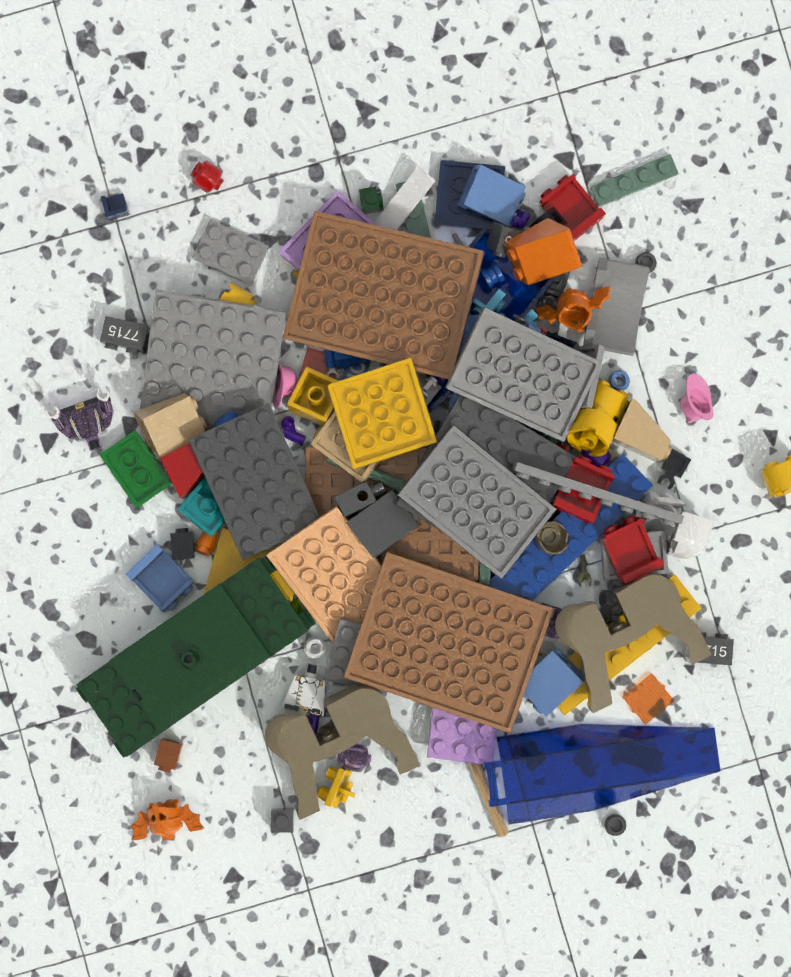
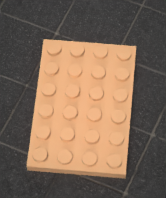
M336 505L289 539L276 546L266 555L332 643L334 642L341 617L358 622L363 621L382 566L380 560L370 555L346 523L349 519L344 517L339 505Z

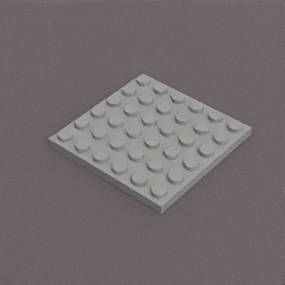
M156 289L140 409L185 393L190 397H194L198 405V409H196L199 417H203L209 429L214 428L217 418L229 411L243 415L267 403L270 404L272 409L287 311Z

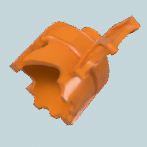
M606 286L597 289L590 300L585 292L569 288L558 298L557 310L552 309L549 305L535 308V311L540 321L545 319L549 321V324H552L555 320H559L566 327L577 330L580 333L583 332V328L590 321L592 309H601L602 303L610 299L609 292L611 288Z
M169 799L165 803H149L147 813L138 812L137 822L131 825L133 829L131 840L145 839L149 827L151 833L161 836L162 841L175 839V833L183 827V822L190 832L203 830L204 826L200 822V814L192 812L189 804H185L180 808L179 799H174V801Z

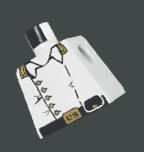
M307 663L304 676L295 674L282 708L295 711L297 709H304L306 713L324 716L326 680L317 679L318 665Z

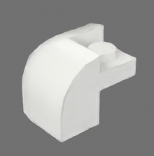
M682 511L680 512V515L684 516L682 524H677L675 532L671 534L667 555L689 559L698 556L704 551L714 522Z

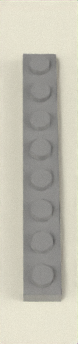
M514 462L511 469L517 472V477L529 480V477L537 478L538 484L549 487L550 483L558 485L557 490L566 493L574 490L579 492V497L588 500L595 497L600 499V504L610 507L614 503L621 506L620 510L628 513H633V510L642 512L641 517L650 520L657 517L662 519V524L674 527L675 523L682 524L684 518L683 515L519 462Z

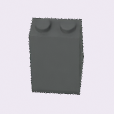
M391 490L346 522L373 558L381 557L386 551L390 550L421 526L420 518L396 505L399 499L396 490Z

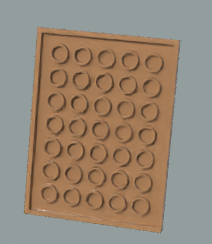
M314 211L283 339L387 365L412 358L416 372L449 380L458 360L484 251Z
M386 551L343 677L511 733L554 608Z

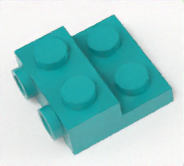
M204 478L180 505L178 511L212 538L225 523V520L207 480Z

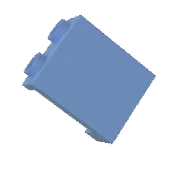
M475 165L457 205L464 209L469 208L498 223L510 225L511 221L513 222L514 220L512 217L517 215L515 211L518 204L520 205L524 200L526 186L483 165Z
M156 544L126 573L127 577L159 607L161 612L165 610L170 612L178 604L176 600L181 595L185 597L194 589L192 584L195 581L175 560H172V557L159 544Z
M555 646L533 668L523 697L528 698L533 703L534 709L539 714L543 713L547 717L584 682L582 672Z

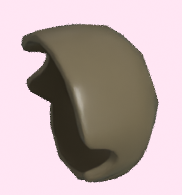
M548 521L536 534L535 542L538 548L548 555L561 554L568 547L567 539L569 534L562 524L556 521Z

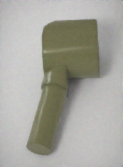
M581 555V573L578 575V584L581 587V581L587 579L589 586H591V576L586 569L585 555Z

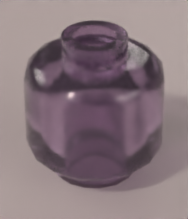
M356 743L339 753L337 761L342 769L358 773L362 772L365 767H369L371 754H368L366 745Z

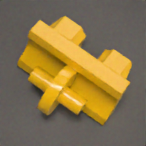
M328 768L325 778L333 781L331 789L322 786L317 794L318 798L325 802L324 805L337 808L339 802L346 803L348 796L355 798L356 793L351 791L354 783L349 781L352 774L351 771L342 768Z

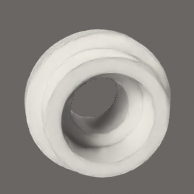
M319 637L309 638L304 645L306 655L313 659L323 656L326 651L325 642ZM314 643L319 645L317 652L311 650V645Z

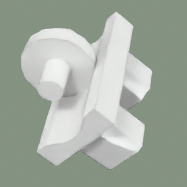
M650 491L643 498L646 504L677 513L676 510L685 505L681 499H674L670 493H664L659 497L655 491Z

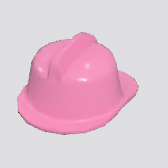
M280 363L273 400L275 409L280 407L282 397L292 395L298 384L294 370L290 367L281 366Z
M698 374L688 376L686 380V394L680 401V407L688 423L700 419L711 420L714 416L710 388L707 382Z

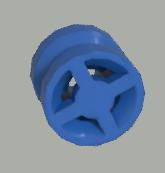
M495 261L490 264V267L480 269V273L490 289L494 287L495 283L505 281Z

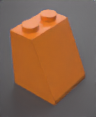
M549 218L505 242L507 248L506 255L514 267L512 270L514 277L527 285L582 267L570 228Z

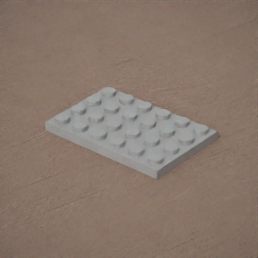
M483 307L445 388L564 442L602 362Z
M454 425L451 426L397 494V496L501 579L556 510V508Z

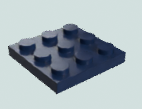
M441 160L434 225L490 231L493 222L496 221L469 208L464 209L457 204L475 165H483L503 176L505 174V166Z

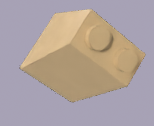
M185 393L133 412L149 450L159 458L189 444V438L205 432L204 429L207 428L203 417H199L196 409H198L196 400Z
M632 398L612 442L656 463L662 461V459H667L672 449L669 446L670 438L638 401Z

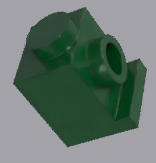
M376 186L359 189L361 207L364 214L384 210L380 189L376 190Z

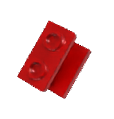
M566 174L557 182L558 186L555 189L551 190L549 188L540 195L542 199L539 201V205L545 212L555 207L568 224L565 226L570 228L573 240L575 241L602 220L606 213L595 204L578 183L574 174L570 177Z
M584 456L574 457L565 478L608 491L615 477L611 473L612 469L604 465L597 467L591 464L592 460ZM559 490L552 506L592 525L601 506L599 503L600 499L592 497L591 500L579 497V492L571 490L570 493Z
M636 515L625 518L623 520L624 523L619 526L613 524L604 528L605 532L599 535L617 578L623 584H627L664 566L662 559L657 557L643 525L645 522L644 518L636 517Z

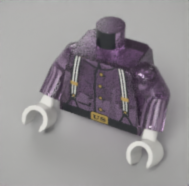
M106 386V393H100L98 387L97 397L60 409V413L57 404L52 403L55 410L49 412L45 407L46 415L52 419L57 429L70 440L75 439L77 442L86 440L90 451L99 449L102 445L98 435L107 432L114 412L109 397L110 388Z

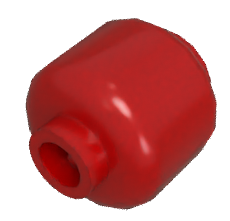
M207 160L202 163L199 161L190 174L192 183L206 193L211 192L213 189L218 190L224 181L221 178L222 170Z

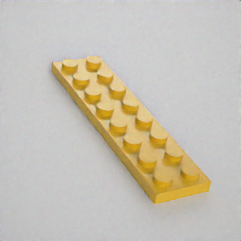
M675 574L672 575L669 580L676 586L684 611L689 617H692L702 608ZM623 614L616 619L620 620V622H626ZM656 624L650 631L635 641L605 652L609 681L670 633ZM575 651L567 658L582 672L580 658ZM585 682L557 706L564 716L588 698Z

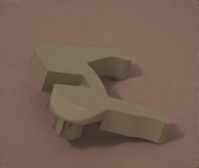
M648 573L612 591L626 622L615 620L609 623L607 628L596 603L593 601L568 605L557 615L555 621L556 634L564 644L579 655L583 680L588 690L587 706L592 713L613 704L605 652L635 641L650 631L656 624L683 642L686 649L685 657L691 665L711 656V652L698 625L684 611L676 586L666 577L657 573Z
M358 682L324 699L334 726L326 724L320 727V732L317 733V736L304 709H297L298 713L279 714L267 724L265 740L269 749L290 766L292 784L297 795L295 808L299 820L320 811L313 762L337 755L361 741L365 736L396 756L395 764L400 775L420 766L404 729L392 718L387 699L380 689Z

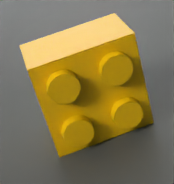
M306 366L287 403L289 411L323 427L335 411L327 385L338 382V380Z

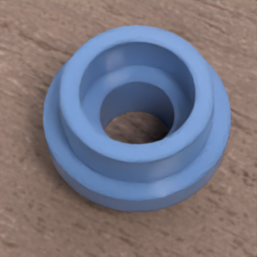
M616 370L610 374L608 383L611 385L610 388L616 391H624L630 384V378L626 372ZM620 377L623 380V383L621 385H617L615 383V378Z

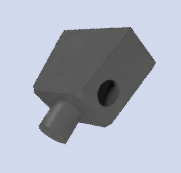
M381 481L371 486L364 482L336 496L335 499L344 517L350 518L376 502L375 498L386 493V490ZM362 493L368 495V498L364 501L358 499V496Z

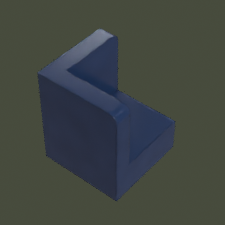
M123 193L108 198L105 195L101 196L104 211L109 221L130 215Z

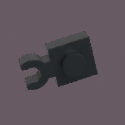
M671 449L668 458L661 467L666 473L658 478L657 484H661L663 479H668L669 486L667 489L670 490L674 486V477H682L691 459Z

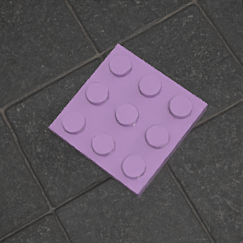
M432 707L427 758L493 765L497 729Z

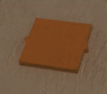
M652 673L622 696L631 707V712L636 713L645 725L674 702V699L665 690V685H661Z

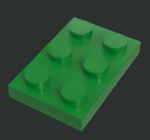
M136 430L100 454L136 508H139L173 484Z

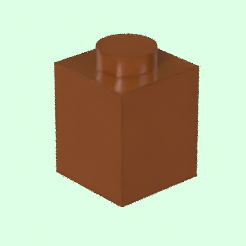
M165 738L160 740L154 765L159 766L158 770L171 773V769H177L184 743Z

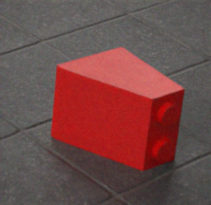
M190 443L160 458L179 497L182 499L187 498L204 477Z

